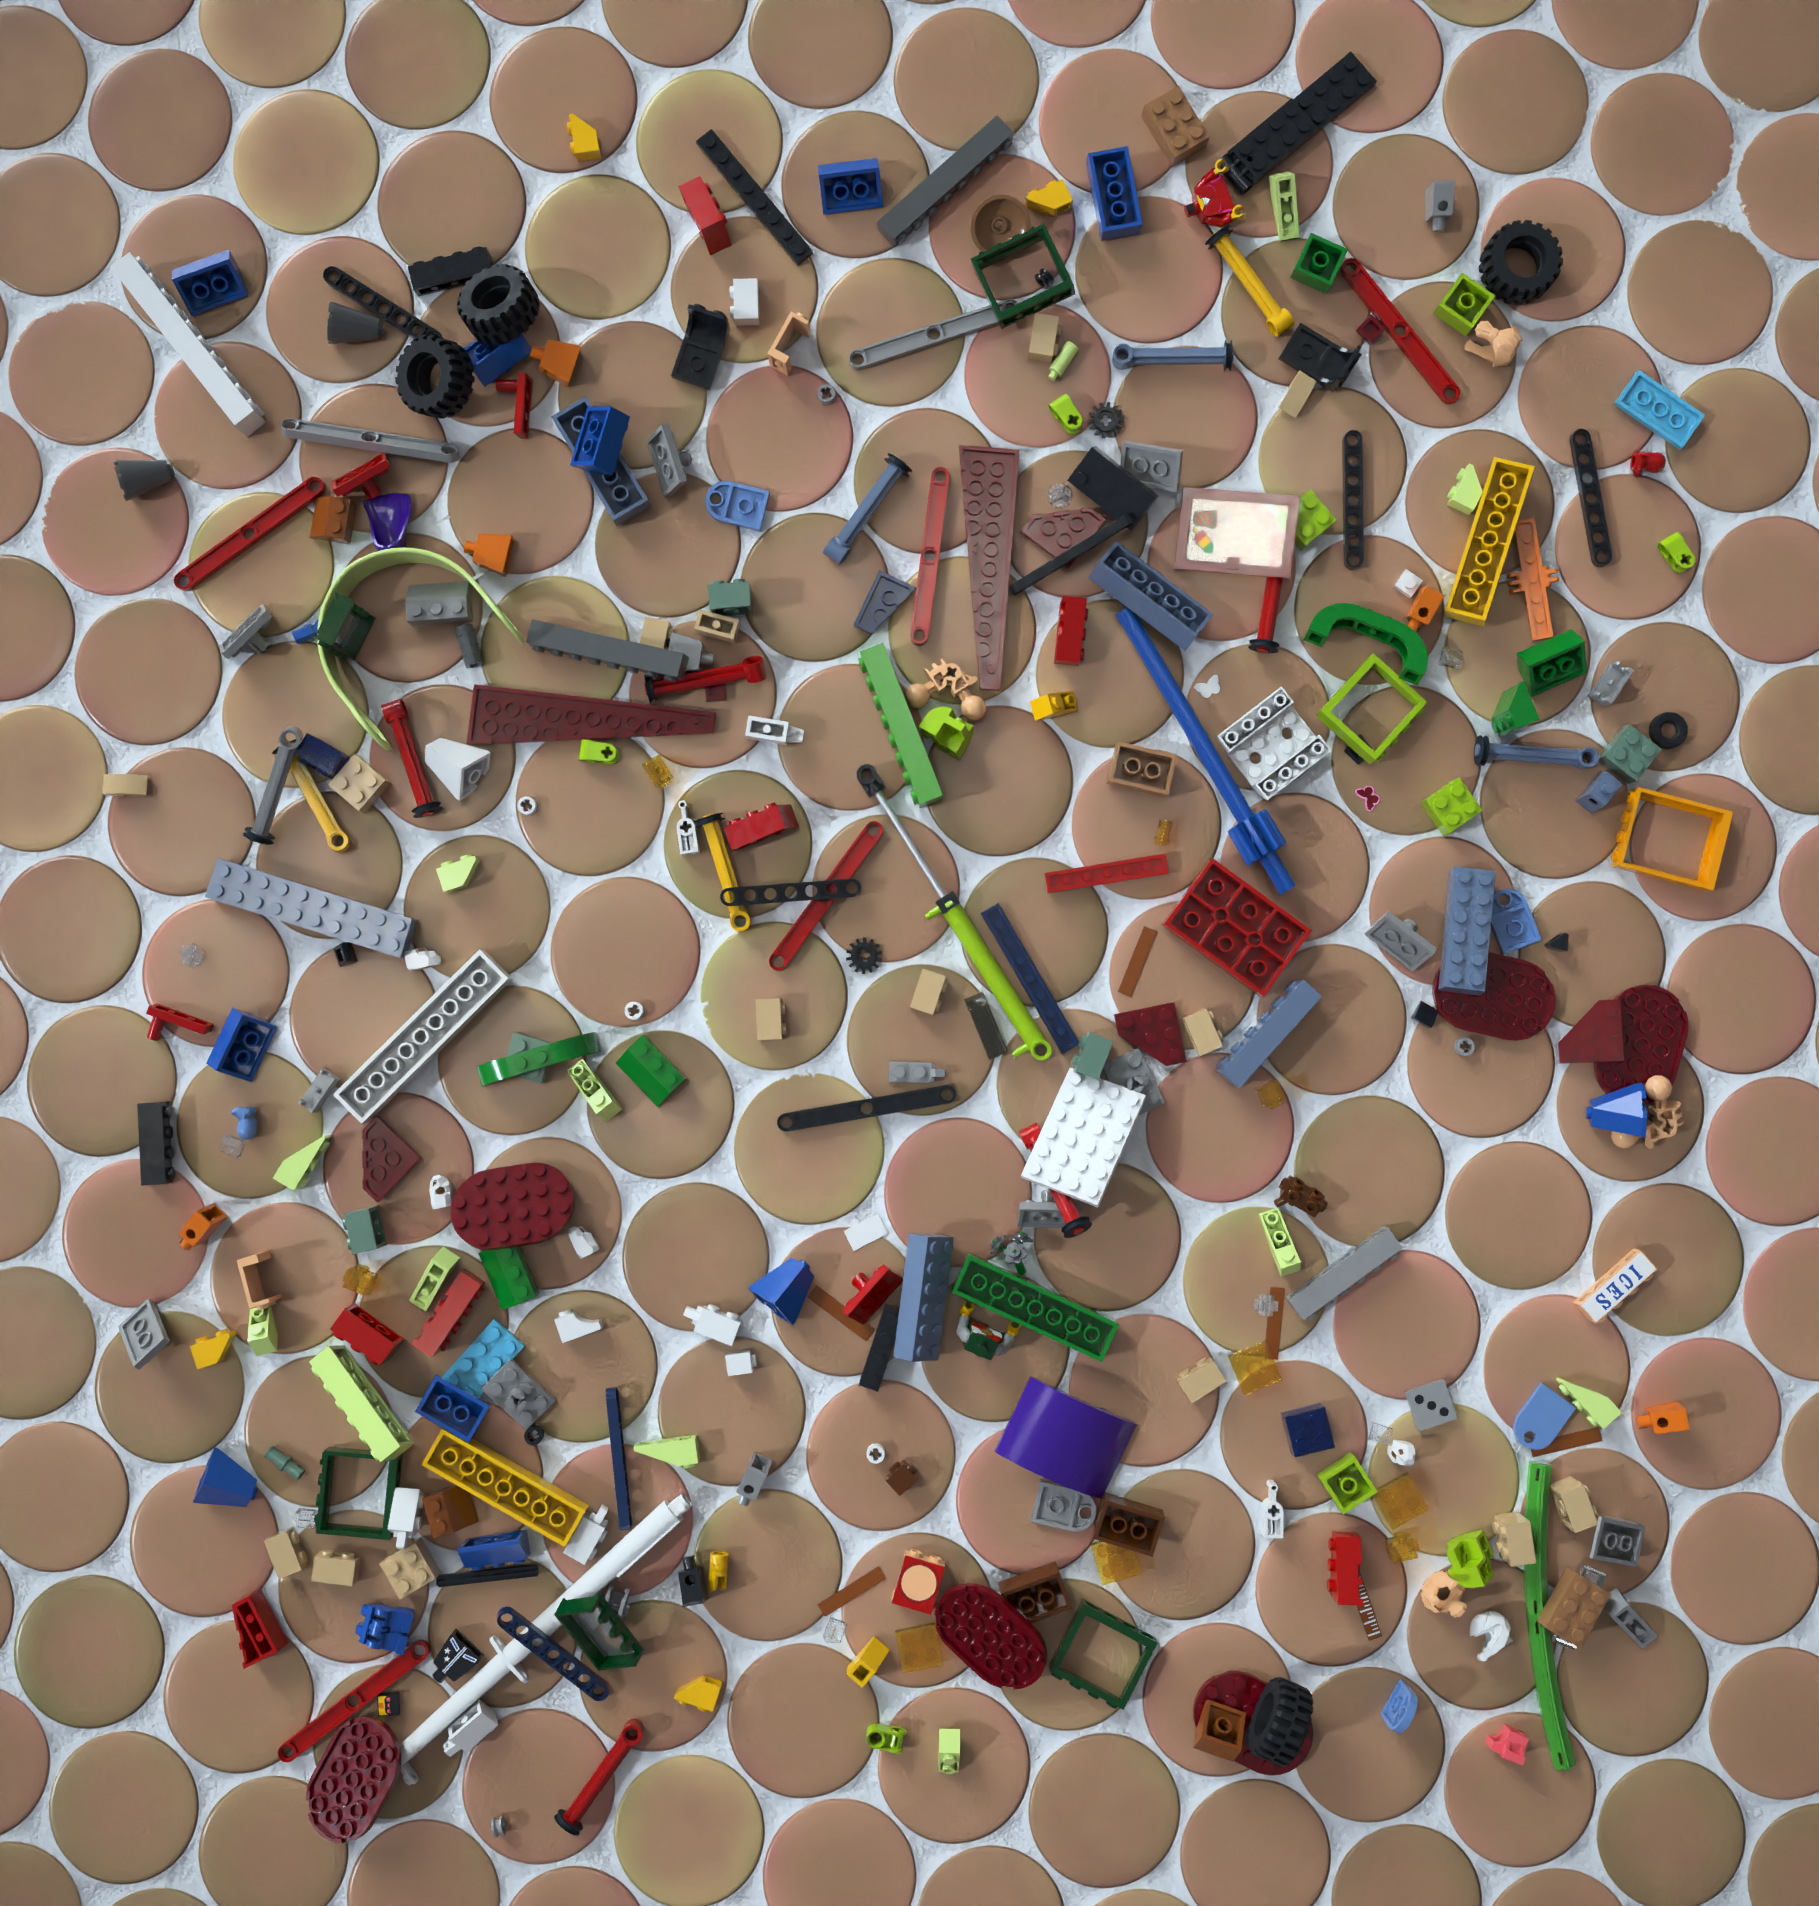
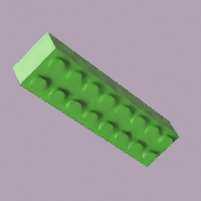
M881 643L860 651L861 658H858L861 671L868 675V677H865L870 692L874 691L875 696H873L874 704L877 711H882L883 715L880 716L884 729H889L890 731L888 739L892 749L895 747L898 753H895V757L899 767H904L903 778L907 786L911 785L913 791H910V795L914 805L918 804L919 808L942 800V791L884 644Z

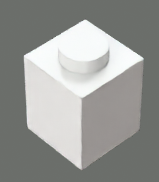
M751 1349L727 1352L725 1355L728 1376L753 1373L754 1367H757L756 1355L752 1354Z

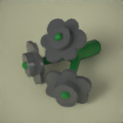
M1016 1232V1235H1010L1011 1240L1019 1241L1018 1245L1015 1242L1009 1243L1008 1249L1002 1245L1006 1239L1005 1235H1002L1001 1238L997 1236L995 1239H992L990 1254H993L1000 1248L1005 1255V1261L1008 1264L1014 1263L1018 1274L1024 1275L1026 1269L1022 1259L1027 1257V1252L1024 1250L1023 1242H1033V1239L1028 1237L1027 1233Z

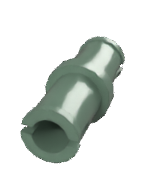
M274 1446L270 1447L264 1455L265 1458L276 1464L280 1471L284 1470L297 1481L306 1471V1469L292 1461L291 1456L284 1455Z

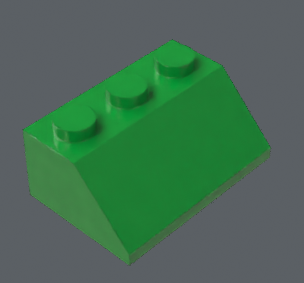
M1572 629L1516 653L1518 670L1531 697L1587 673L1585 641Z
M1524 681L1504 691L1491 718L1492 729L1499 737L1540 720Z
M641 1035L616 1062L623 1072L657 1107L687 1079L646 1035Z
M521 1246L492 1251L485 1250L479 1253L501 1310L525 1302L540 1294Z

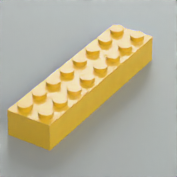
M1494 457L1446 605L1444 617L1485 627L1535 466Z
M444 1428L441 1429L421 1464L563 1547H566L589 1507L585 1502L475 1439L468 1443Z

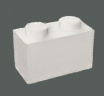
M733 279V286H730V299H734V306H730L731 319H734L736 326L760 325L758 279Z

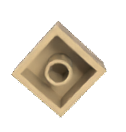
M354 754L328 785L358 811L366 813L391 782L362 757Z
M1571 1476L1550 1483L1549 1490L1562 1524L1574 1533L1597 1525L1596 1517H1598V1513L1594 1505L1590 1503L1589 1498L1591 1494L1586 1485H1583Z
M1519 1512L1494 1515L1495 1522H1492L1494 1534H1497L1498 1542L1495 1543L1497 1555H1500L1511 1567L1536 1563L1530 1521Z
M421 1537L407 1544L406 1550L399 1549L379 1563L399 1599L433 1581L441 1573Z

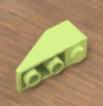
M583 1058L567 1070L594 1112L603 1120L609 1121L622 1110L612 1093Z
M323 1136L283 1160L273 1179L293 1191L300 1188L303 1189L309 1181L307 1176L310 1171H314L320 1162L318 1160L319 1156L329 1148L331 1136Z
M1279 1208L1260 1213L1259 1217L1280 1276L1283 1277L1300 1271L1301 1261Z
M1561 1378L1556 1379L1560 1384L1558 1388L1566 1396L1570 1395L1574 1399L1572 1404L1580 1412L1583 1410L1588 1415L1586 1419L1592 1426H1599L1605 1429L1622 1413L1607 1396Z

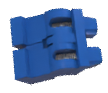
M384 1603L363 1604L360 1613L365 1616V1620L357 1625L355 1631L360 1636L359 1642L373 1649L394 1651L395 1654L404 1655L414 1617V1609L397 1606L395 1608Z

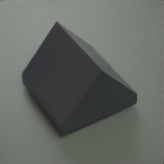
M1559 933L1545 943L1544 946L1559 952L1568 951L1569 935L1567 933Z
M343 942L334 947L340 967L358 961L352 943Z

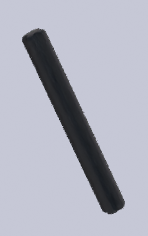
M537 1564L440 1574L436 1578V1584L438 1587L536 1577L538 1576L539 1569Z

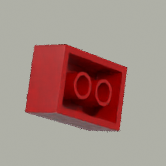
M356 1303L345 1308L330 1328L337 1339L347 1341L351 1344L350 1347L354 1351L365 1354L367 1360L374 1365H382L390 1360L405 1340Z

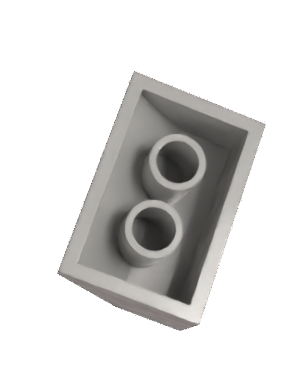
M468 581L408 586L405 605L406 619L410 625L423 626L473 622L471 590Z

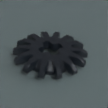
M1107 402L1106 407L1099 403L1100 409L1094 406L1095 413L1089 412L1093 419H1089L1088 423L1094 424L1089 429L1093 430L1096 428L1097 431L1094 433L1096 436L1099 432H1102V438H1105V433H1108L1109 437L1112 438L1111 432L1113 431L1118 434L1119 432L1116 427H1123L1119 422L1123 421L1124 417H1118L1122 411L1116 412V405L1110 408V402ZM1104 415L1111 419V422H1108V426H1104V423L1100 422Z
M863 937V943L856 939L857 945L855 946L851 943L852 951H846V953L851 954V957H847L846 961L852 960L849 967L851 968L855 965V972H858L859 968H861L862 974H865V969L868 968L871 973L873 972L872 966L879 967L875 962H882L881 958H877V955L882 954V951H876L879 944L873 946V939L869 943H866V937ZM861 950L870 953V957H867L866 962L858 958Z

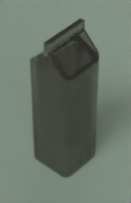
M981 992L964 999L988 1060L1007 1053L1008 1050L984 993Z

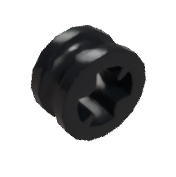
M1041 268L1040 274H1036L1034 278L1041 287L1048 289L1049 283L1052 284L1054 278L1047 270Z
M539 1425L530 1426L524 1434L525 1441L529 1445L539 1444L544 1438L542 1427ZM536 1430L539 1438L537 1437L535 1440H532V1435L529 1436V1433Z

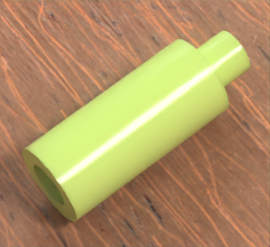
M1067 341L1049 368L1051 372L1048 378L1055 381L1057 376L1061 377L1078 352L1079 348L1074 343Z

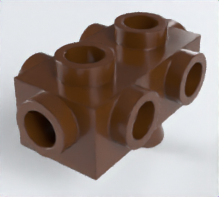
M1290 1175L1281 1181L1279 1185L1280 1197L1274 1200L1277 1208L1288 1203L1314 1218L1319 1212L1322 1213L1328 1204L1324 1200L1325 1196L1319 1190L1307 1186L1299 1178Z

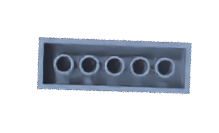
M586 396L551 416L572 453H574L587 407H592ZM620 452L613 475H600L583 470L616 526L651 506Z
M1118 541L1099 560L1088 577L1184 651L1187 650L1213 616V613Z
M1456 866L1449 871L1438 991L1478 996L1485 992L1496 871Z
M1305 980L1291 981L1284 989L1286 993L1281 997H1276L1270 1004L1272 1008L1267 1012L1264 1011L1258 1017L1257 1021L1259 1023L1254 1027L1248 1028L1243 1034L1245 1038L1241 1042L1237 1041L1231 1047L1230 1051L1232 1053L1228 1057L1224 1056L1216 1064L1218 1068L1215 1071L1232 1087L1240 1089L1320 1000L1322 996Z
M909 1233L893 1355L895 1358L910 1362L934 1361L939 1358L954 1237L935 1233Z

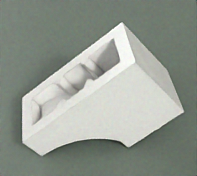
M570 1309L558 1313L559 1317L554 1320L562 1343L598 1331L604 1327L602 1319H585L578 1314L577 1310L571 1312Z

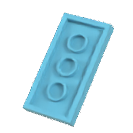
M1639 369L1613 404L1679 450L1684 447L1705 416L1702 412Z
M495 1318L442 1378L479 1398L483 1393L481 1390L482 1386L510 1358L514 1359L525 1347V1344Z

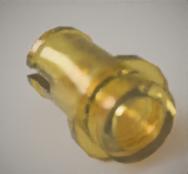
M1159 819L1157 835L1154 837L1155 844L1167 846V843L1170 842L1168 837L1172 824L1171 821Z

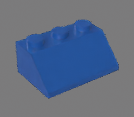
M877 158L817 165L823 214L883 207Z
M230 250L172 270V281L191 316L248 296L240 270Z
M520 334L519 338H513L508 343L501 342L500 345L486 344L476 339L464 348L471 358L470 363L474 367L473 373L484 387L495 382L504 372L510 371L519 361L526 359L532 350L522 334Z
M611 406L587 407L570 465L600 475H613L619 452L622 449L623 438L628 429L630 416Z
M232 1007L206 1063L218 1072L252 1082L276 1032L277 1026Z
M436 1375L415 1412L469 1443L484 1421L490 1405Z
M527 1529L469 1538L457 1549L465 1569L472 1568V1570L483 1569L486 1565L500 1567L505 1565V1562L513 1561V1564L523 1563L531 1554Z

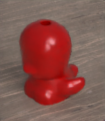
M1634 451L1630 461V470L1633 471L1635 477H1639L1643 470L1650 473H1658L1665 467V456L1659 452L1640 453L1639 451Z

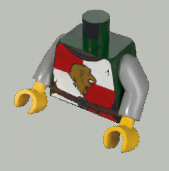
M965 1300L959 1309L962 1315L959 1318L956 1331L958 1337L963 1342L964 1349L988 1360H992L994 1356L1006 1354L1014 1340L1013 1336L1019 1333L1021 1324L1014 1328L1012 1326L1013 1321L1011 1320L1005 1334V1332L969 1318L968 1316L974 1310L975 1305L972 1303L970 1308H967Z

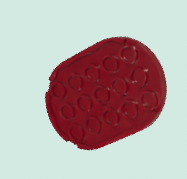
M1488 952L1485 992L1480 996L1438 991L1440 967L1433 980L1432 995L1439 1014L1452 1026L1473 1033L1504 1040L1517 1041L1528 1039L1548 1025L1555 1010L1556 997L1554 987L1545 975V972L1529 961Z
M1638 985L1628 988L1614 998V1000L1620 999L1624 1061L1594 1062L1596 1080L1606 1094L1636 1083H1643L1645 1087L1647 1080L1654 1075L1666 1077L1673 1086L1688 1036L1689 1023L1686 1011L1684 1012L1679 1002L1680 1000L1673 993L1654 985ZM1647 1094L1646 1100H1642L1645 1102V1105L1654 1102V1100L1650 1099L1647 1096Z
M526 1163L483 1170L470 1176L457 1189L451 1203V1221L460 1238L472 1247L480 1250L492 1251L543 1243L557 1236L566 1223L570 1221L574 1210V1193L563 1173L548 1164Z
M974 1583L954 1586L943 1594L935 1610L936 1630L945 1645L979 1677L993 1686L1002 1688V1686L1013 1687L1014 1690L1028 1687L1039 1679L1047 1662L1045 1641L1040 1632L1004 1597L992 1588Z
M1227 1671V1673L1208 1679L1199 1689L1194 1700L1193 1719L1195 1727L1197 1728L1207 1699L1245 1712L1242 1750L1235 1758V1762L1260 1774L1281 1775L1292 1771L1305 1760L1313 1742L1312 1722L1309 1724L1308 1734L1298 1755L1287 1766L1279 1767L1253 1755L1249 1750L1248 1734L1249 1724H1251L1252 1720L1251 1717L1261 1692L1264 1691V1687L1269 1683L1242 1671Z
M359 1717L344 1723L333 1735L309 1780L306 1792V1801H309L310 1810L308 1816L314 1829L328 1841L344 1843L357 1840L365 1835L375 1823L398 1780L401 1770L400 1745L393 1730L382 1720L374 1717Z

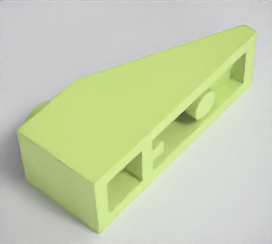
M1284 172L1269 175L1270 195L1278 238L1280 241L1299 237L1295 174Z
M442 1247L431 1259L409 1301L426 1312L453 1272L460 1257Z
M697 1435L639 1442L634 1445L635 1452L676 1466L683 1465V1468L695 1467V1464L700 1461Z

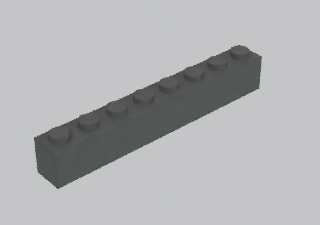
M998 115L995 116L877 222L880 233L893 247L898 243L902 244L912 230L916 231L922 226L923 220L928 216L929 218L938 211V207L941 204H947L957 190L961 191L966 187L968 180L972 177H977L987 163L989 165L992 164L1002 150L1006 151L1012 145L1013 132Z
M533 619L526 643L532 646V650L544 653V650L551 651L550 654L562 657L563 654L570 655L569 658L576 661H581L583 658L587 659L588 663L600 666V663H605L607 667L619 670V667L626 668L627 672L638 674V671L645 672V676L657 678L658 675L664 677V680L676 683V680H684L689 657L681 652Z

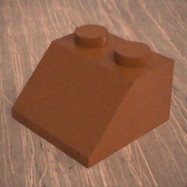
M334 496L316 498L310 538L350 545L357 505L351 499Z
M457 1485L427 1493L422 1498L433 1539L454 1533L478 1522L471 1494Z
M1207 1699L1196 1728L1193 1748L1233 1762L1242 1750L1246 1713Z

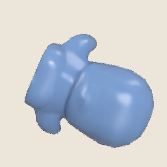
M236 1107L231 1111V1114L235 1115L238 1119L237 1134L240 1138L252 1139L256 1136L258 1121L254 1118V1114L257 1112V1108Z

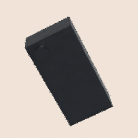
M1096 446L1091 447L1067 480L1115 519L1131 513L1135 522L1127 527L1130 531L1137 526L1159 497Z

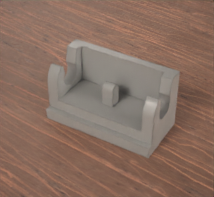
M1619 661L1608 664L1588 694V697L1603 707L1613 703L1634 671L1630 667H1621V662Z
M323 1067L298 1104L306 1106L308 1108L307 1111L310 1113L318 1112L341 1078Z

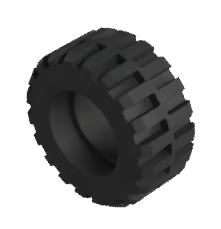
M1517 220L1513 221L1511 225L1507 223L1500 230L1496 231L1484 247L1479 260L1481 262L1479 272L1483 273L1480 279L1483 284H1487L1485 289L1489 292L1492 291L1495 294L1494 298L1497 300L1502 298L1506 304H1511L1514 301L1515 305H1522L1524 302L1527 304L1531 303L1536 298L1539 299L1559 276L1561 272L1560 267L1563 265V258H1560L1563 254L1562 247L1557 246L1559 240L1556 236L1552 237V231L1549 228L1547 230L1542 228L1543 224L1537 222L1534 225L1532 220H1525L1523 223ZM1512 248L1527 251L1536 262V275L1520 277L1512 273L1505 263V251Z
M502 264L501 266L492 265L489 269L486 267L482 269V272L475 273L470 281L467 280L464 289L462 288L459 293L457 310L471 334L478 341L494 345H500L501 342L508 343L513 338H519L521 333H526L529 330V326L535 322V316H538L540 305L538 294L525 273L519 270V268L507 264Z
M434 335L420 336L419 339H414L410 342L411 345H407L404 348V354H401L398 359L400 362L399 366H396L397 377H395L396 384L398 385V394L402 396L403 403L413 412L439 419L452 417L455 415V412L458 413L463 409V404L466 405L468 403L469 394L473 392L472 383L475 382V377L472 374L474 367L470 363L471 358L465 349L454 341ZM439 363L440 379L437 387L432 392L430 388V375L434 366Z
M1282 1677L1271 1679L1269 1684L1264 1687V1691L1261 1692L1259 1700L1255 1705L1251 1724H1249L1248 1747L1253 1755L1279 1767L1287 1766L1293 1762L1294 1757L1298 1755L1300 1748L1304 1744V1739L1308 1734L1309 1724H1311L1313 1699L1312 1694L1307 1688Z

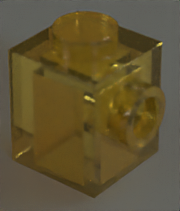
M659 754L642 764L655 787L660 786L663 788L672 782L671 779L674 776Z
M1273 1079L1255 1087L1264 1107L1270 1106L1273 1109L1282 1105L1281 1101L1286 1099L1278 1080Z
M358 1264V1266H353L350 1270H346L343 1276V1281H345L343 1288L367 1296L371 1294L378 1274L369 1271V1267Z
M1404 1531L1397 1532L1393 1537L1385 1538L1389 1559L1394 1564L1418 1558V1542L1409 1533Z

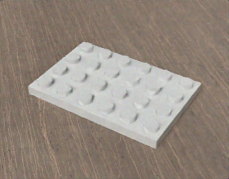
M1070 1067L1021 1177L1092 1206L1099 1207L1146 1100V1095L1101 1078L1099 1080L1073 1071V1068Z

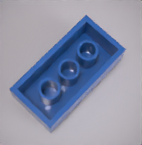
M1128 146L1088 153L1086 166L1100 240L1104 241L1140 234L1143 223Z

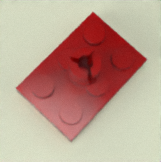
M381 453L332 481V488L336 496L342 495L345 497L354 491L352 488L358 485L368 500L379 495L382 491L375 483L373 476H382L389 471L390 461L387 454Z
M884 1264L874 1271L870 1280L864 1273H859V1277L856 1275L852 1280V1285L859 1292L846 1303V1307L842 1311L848 1317L864 1325L903 1282V1277Z

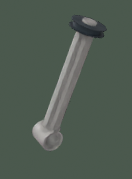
M287 726L279 736V748L253 827H246V832L243 833V836L251 841L271 845L273 844L272 839H275V836L269 833L295 752L303 739L302 731L296 726ZM286 734H294L296 736V741H288L286 739Z

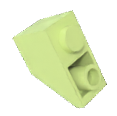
M1470 463L1465 469H1460L1456 477L1459 481L1456 487L1452 486L1447 495L1450 498L1447 505L1467 515L1474 511L1483 493L1474 466Z
M468 854L460 857V861L455 863L453 861L442 863L441 867L437 868L436 871L443 892L451 893L467 887L480 862L479 857Z
M271 1306L257 1310V1308L250 1309L247 1342L256 1356L277 1351L278 1333Z
M939 1729L938 1772L945 1774L959 1772L960 1729Z

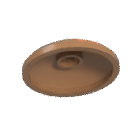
M1005 194L990 196L984 199L973 212L970 222L971 237L977 248L981 252L992 249L998 243H1004L1011 240L1017 234L1029 231L1031 225L1030 217L1025 206L1016 198ZM996 221H1001L999 228L995 227Z

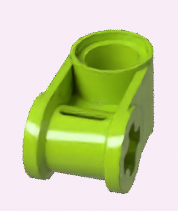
M1066 393L1048 405L1053 416L1068 434L1075 435L1081 431L1082 416Z
M1678 532L1671 534L1657 544L1659 552L1674 572L1683 573L1694 565L1695 556Z
M585 739L581 741L580 761L615 764L620 758L618 749L611 744ZM613 752V755L605 756V753Z
M873 1723L866 1730L867 1743L873 1749L897 1754L903 1753L902 1743L907 1730L899 1726ZM873 1733H879L881 1735L878 1739H872L870 1737Z

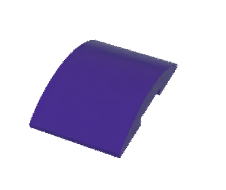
M1030 1376L995 1452L1048 1480L1080 1493L1102 1499L1103 1493L1110 1483L1137 1424L1103 1408L1100 1409L1069 1395L1063 1390Z

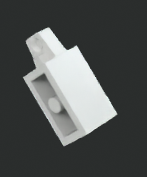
M748 715L745 736L751 740L787 745V743H802L804 730L790 726L789 722Z
M711 1304L708 1307L705 1305L703 1307L698 1306L697 1309L689 1306L686 1307L683 1316L693 1319L692 1324L695 1325L694 1332L727 1345H733L742 1322L741 1319H738L739 1315L732 1312L725 1314L719 1311V1307Z
M395 1487L388 1530L394 1533L393 1537H397V1549L406 1550L408 1539H413L417 1529L421 1528L422 1517L419 1516L421 1508H424L422 1501L424 1493L420 1489Z
M602 1504L597 1514L586 1512L563 1553L585 1565L588 1559L592 1561L597 1552L595 1548L597 1542L602 1543L608 1533L605 1530L608 1520L604 1519L609 1508Z
M480 1699L474 1702L447 1726L449 1737L443 1744L444 1752L451 1757L460 1749L468 1752L472 1747L476 1746L480 1740L498 1726L495 1711Z

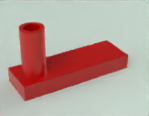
M518 373L517 380H496L497 392H516L513 433L520 439H528L533 379L526 373Z
M160 1004L148 1006L146 1013L153 1016L147 1038L154 1041H159L165 1021L203 1035L212 1032L214 1026L213 1023Z

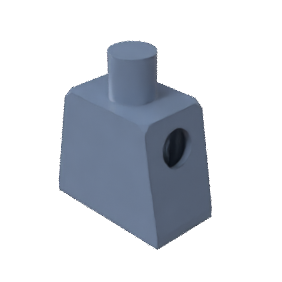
M1599 771L1576 799V802L1592 814L1607 805L1620 789L1622 783L1609 772Z

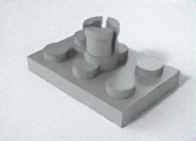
M668 423L661 424L646 440L664 497H671L687 482L686 471L682 466L687 467L692 462L689 450H677L674 442V433L671 431Z
M1125 440L1122 442L1120 465L1147 487L1177 492L1180 485L1183 450Z
M263 603L219 645L222 655L227 659L231 656L233 658L242 651L241 647L245 643L251 646L258 654L263 652L270 644L258 632L260 628L264 629L270 624V618L272 617L269 609Z
M1389 911L1370 926L1364 934L1412 972L1437 950L1429 941L1416 933L1418 926H1416L1414 921L1405 919L1402 922Z
M1139 1048L1104 1064L1103 1070L1109 1082L1146 1095V1100L1139 1115L1165 1103Z
M1049 1189L1041 1191L1042 1202L1026 1200L1019 1203L1018 1227L1063 1228L1066 1225ZM1073 1201L1081 1216L1082 1203Z
M150 1299L143 1302L118 1326L132 1365L139 1370L170 1342L156 1305Z
M512 1358L481 1388L484 1393L525 1430L555 1402V1397Z

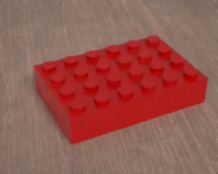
M1213 858L1208 860L1161 925L1259 997L1266 995L1312 931Z

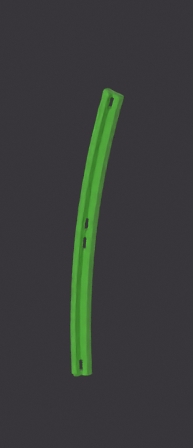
M1529 1462L1525 1518L1531 1523L1536 1563L1524 1565L1526 1617L1530 1654L1542 1723L1553 1767L1556 1771L1562 1769L1570 1771V1767L1576 1766L1560 1699L1551 1631L1538 1622L1539 1633H1536L1535 1624L1548 1601L1547 1523L1552 1466ZM1537 1468L1540 1469L1539 1480L1536 1479ZM1534 1601H1537V1611H1534ZM1558 1753H1561L1562 1762L1559 1760Z

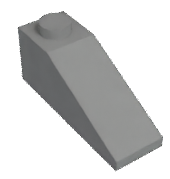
M1617 1588L1610 1592L1611 1596L1605 1605L1606 1610L1642 1649L1659 1637Z

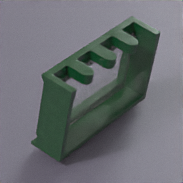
M336 592V600L333 599L317 631L318 635L313 637L319 640L318 645L324 647V649L330 651L335 656L345 661L348 658L355 661L376 617L359 607L355 601Z
M601 1593L592 1597L562 1599L554 1615L598 1671L637 1666L644 1648Z

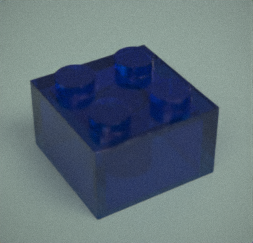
M306 733L295 752V755L300 757L299 762L315 769L318 773L330 779H333L351 758L309 733Z
M1321 1403L1281 1412L1290 1452L1295 1458L1335 1448L1326 1410Z

